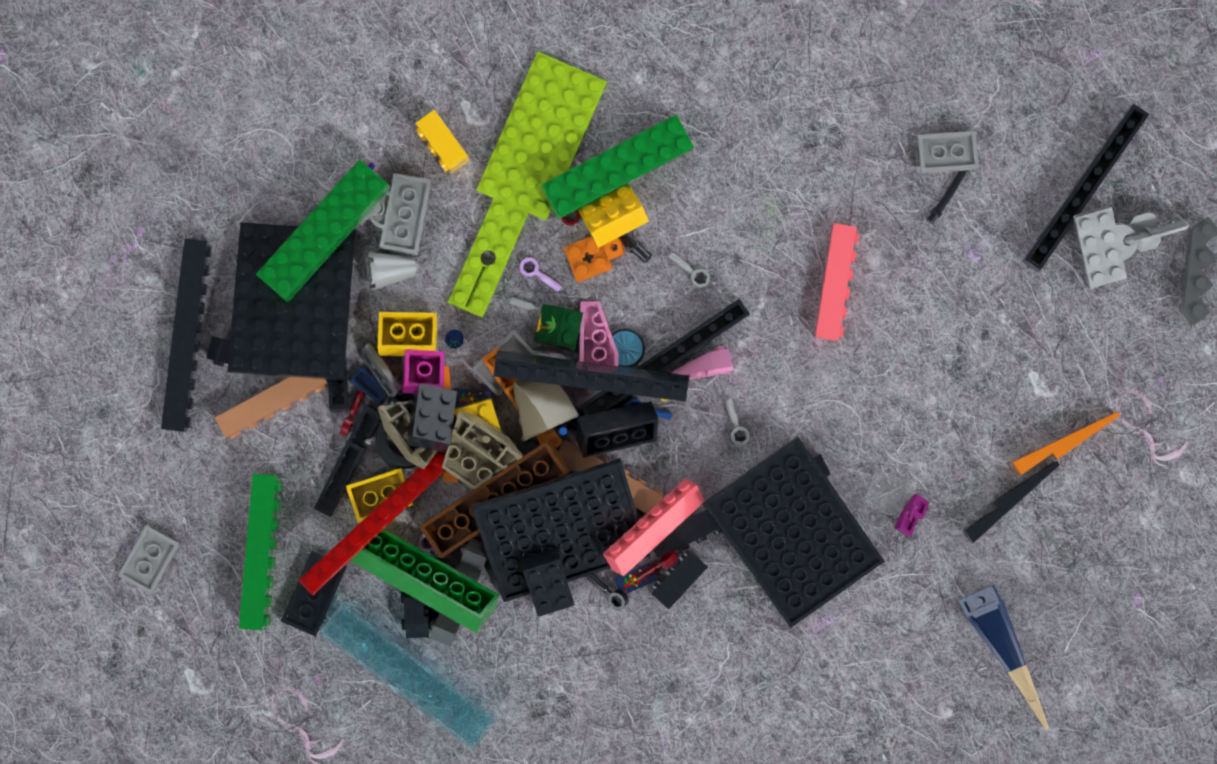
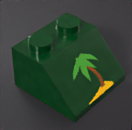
M542 304L533 341L567 350H575L583 312Z

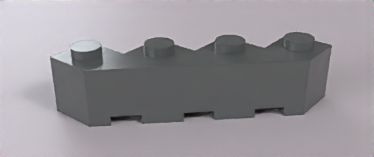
M1209 217L1189 230L1188 249L1186 251V266L1179 311L1191 326L1197 324L1211 313L1199 298L1214 286L1202 271L1217 259L1205 244L1217 235V227Z
M472 537L469 539L468 544H463L460 554H463L458 568L455 570L478 582L488 555L483 542ZM439 613L437 619H433L430 624L429 630H432L429 638L451 647L460 624Z

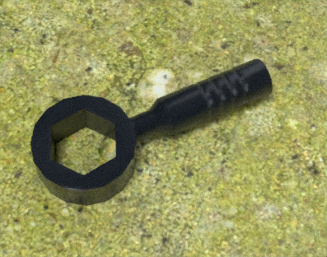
M593 574L587 577L588 581L609 595L608 602L612 608L621 610L628 604L629 599L624 591L617 589L612 592L606 584ZM615 596L622 600L621 604L615 600Z

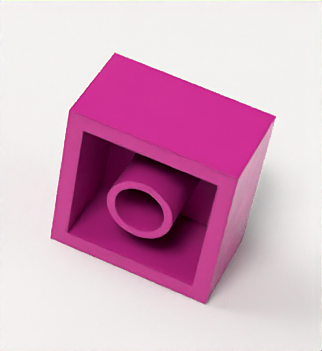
M406 349L404 354L402 393L414 394L419 383L443 388L444 352Z

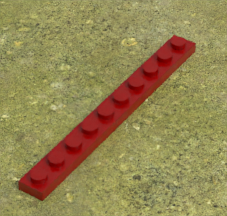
M437 451L424 469L419 467L300 578L299 582L312 595L322 588L446 471L442 468L446 453Z

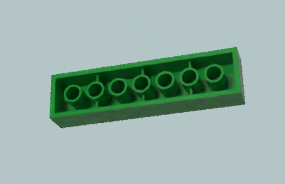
M676 114L541 184L540 188L556 219L559 220L694 149V146Z
M359 159L256 275L288 303L390 190L388 183Z
M252 474L239 629L263 631L266 630L267 626H270L271 615H268V608L272 606V596L269 594L270 588L274 586V576H271V571L275 569L276 565L273 549H277L278 539L275 538V530L279 529V519L276 518L277 511H280L281 500L278 499V493L282 492L283 486L280 476Z
M385 529L350 560L475 633L480 630L495 611L500 595Z

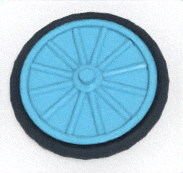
M628 328L614 331L611 335L618 351V366L632 368L639 364L645 355V343L641 335Z

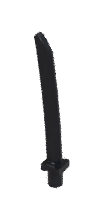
M968 170L958 171L936 208H933L931 211V215L927 219L929 223L933 224L937 218L941 217L942 211Z

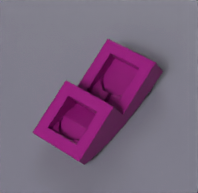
M914 494L903 508L894 529L905 536L912 537L917 519H924L929 502L920 495Z

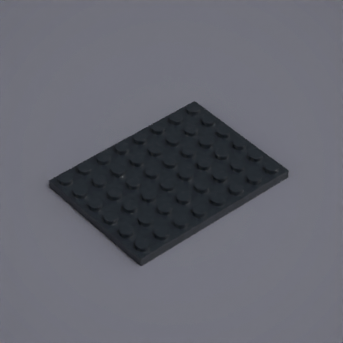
M240 222L228 373L344 381L355 230L347 236L287 303L256 274L299 226Z
M798 436L703 502L790 628L885 562Z
M620 458L471 505L503 602L530 594L520 558L557 547L568 582L608 570L611 567L603 553L639 520Z

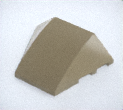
M518 380L513 383L516 406L519 407L520 413L519 424L522 425L523 431L522 442L584 415L560 385Z
M413 399L404 402L399 401L392 405L379 406L378 410L386 433L407 461L424 469L437 451L407 445ZM453 418L452 431H453L454 426H455V423H456V421H455L454 418Z
M459 411L442 468L474 490L492 478L493 475L522 458L523 455L510 438L479 416Z

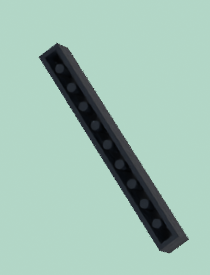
M1134 103L1128 108L1022 260L1025 265L1035 272H1039L1073 225V216L1082 212L1147 119L1149 113Z
M184 238L161 423L162 430L187 432V428L190 429L191 417L188 416L189 409L192 410L194 401L191 398V392L195 390L196 379H193L194 371L197 372L198 360L195 359L196 352L199 353L201 342L198 341V335L202 333L203 322H200L201 314L204 315L205 312L203 295H207L208 285L205 284V278L209 276L210 265H207L208 257L211 258L212 246H210L208 241Z
M739 298L636 367V369L667 372L743 321L750 313ZM601 391L581 404L580 408L585 415L600 413L604 410L609 411L630 397L631 394Z
M499 350L495 358L493 375L494 377L686 402L689 375Z
M819 454L813 457L825 476L831 475L822 455ZM704 510L684 520L653 551L657 559H659L669 551L679 549L682 552L690 548L689 544L694 541L698 544L707 540L706 535L712 532L714 535H717L723 531L709 511Z

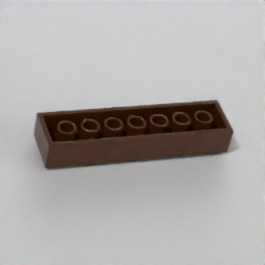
M548 439L424 522L419 528L441 559L480 533L471 505L565 476L570 472V469Z

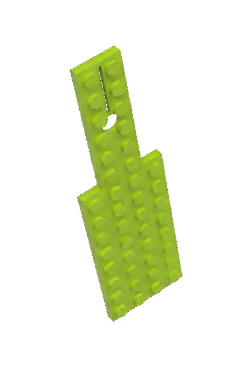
M537 51L477 187V192L493 198V201L448 300L449 304L478 317H484L528 215L530 214L547 221L552 209L540 185L570 169L607 85V81ZM492 251L496 256L495 262L491 265L483 264L481 262L483 252Z

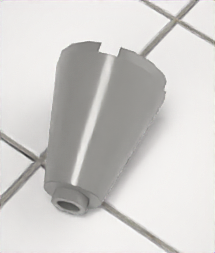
M376 252L366 253L369 257L365 259L367 280L372 282V285H368L370 290H376L416 276V272H419L418 261L414 260V257Z

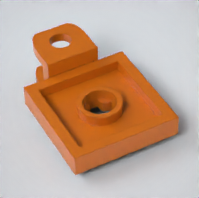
M592 236L564 247L577 283L613 270L610 261L623 256L626 252L619 238L599 248ZM614 245L618 247L616 251H613ZM586 253L593 255L589 264L583 260Z

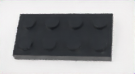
M311 551L300 578L324 556ZM345 565L314 595L298 581L280 622L317 637L347 566Z

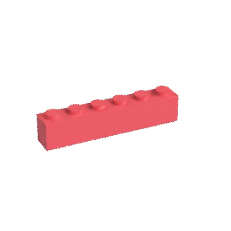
M836 223L832 225L814 338L838 341L839 337H843L844 326H841L842 318H846L847 307H844L845 300L849 299L850 294L847 284L848 281L852 280L853 275L850 265L851 262L855 261L856 251H853L854 243H858L859 232H856L857 227Z
M684 479L643 518L638 520L631 529L625 532L620 539L611 545L603 553L611 569L624 576L705 501L698 486Z

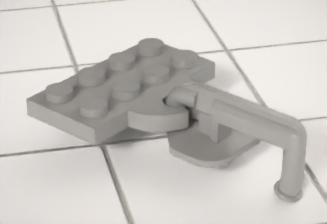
M393 174L390 192H387L359 223L363 224L370 219L373 225L383 230L380 249L418 256L432 180ZM318 191L316 194L319 204L327 196L325 191Z
M1110 205L1073 216L1088 287L1092 289L1126 279L1124 260L1130 258L1136 249L1143 252L1156 248L1160 244L1162 236L1188 229V222L1180 217L1179 214H1174L1171 217L1172 224L1158 227L1156 216L1150 212L1135 215L1129 224L1115 223L1113 210Z

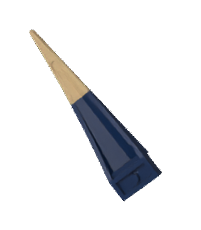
M993 584L961 598L959 602L966 617L996 655L1043 727L1047 730L1048 724L1009 614L995 585Z

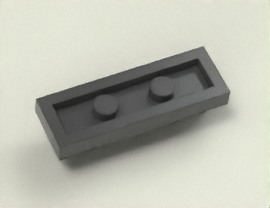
M370 343L365 345L359 354L389 397L399 395L403 390V384L397 382L401 375H396L395 377L392 375L389 365L382 359L384 356H379L376 352L378 344L373 347Z

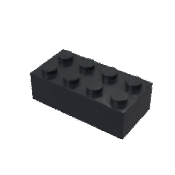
M652 401L640 402L631 406H622L618 409L604 410L600 413L578 417L576 440L582 457L586 458L655 442L657 440L659 419Z

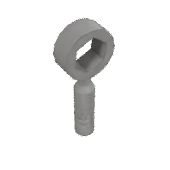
M672 252L669 259L684 271L692 274L691 282L695 287L704 288L708 285L710 275L706 270L697 269L694 271L688 263ZM703 273L707 277L706 282L698 284L694 280L695 275Z
M511 297L509 303L527 310H535L538 317L542 304L554 306L550 302H544L538 307L533 305V303Z
M732 400L724 401L730 420L735 427L731 432V440L735 445L743 446L749 441V431L745 427H739L738 417ZM738 430L744 431L746 434V439L742 443L735 441L734 434Z

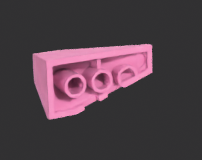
M600 301L580 302V312H583L580 326V361L618 366V351Z
M724 346L714 347L712 352H708L670 373L689 375V379L732 373L733 365L729 349H724Z

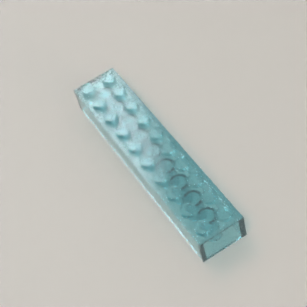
M345 602L341 603L319 632L325 639L473 751L497 720V717Z

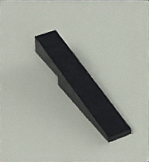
M347 354L344 381L328 380L329 410L331 413L350 412Z
M368 404L365 405L314 507L315 510L332 517L346 486L368 444H365V440L372 438L381 421L378 409Z
M1054 461L991 502L995 510L963 530L969 541L974 543L1051 474L1060 465L1058 461Z

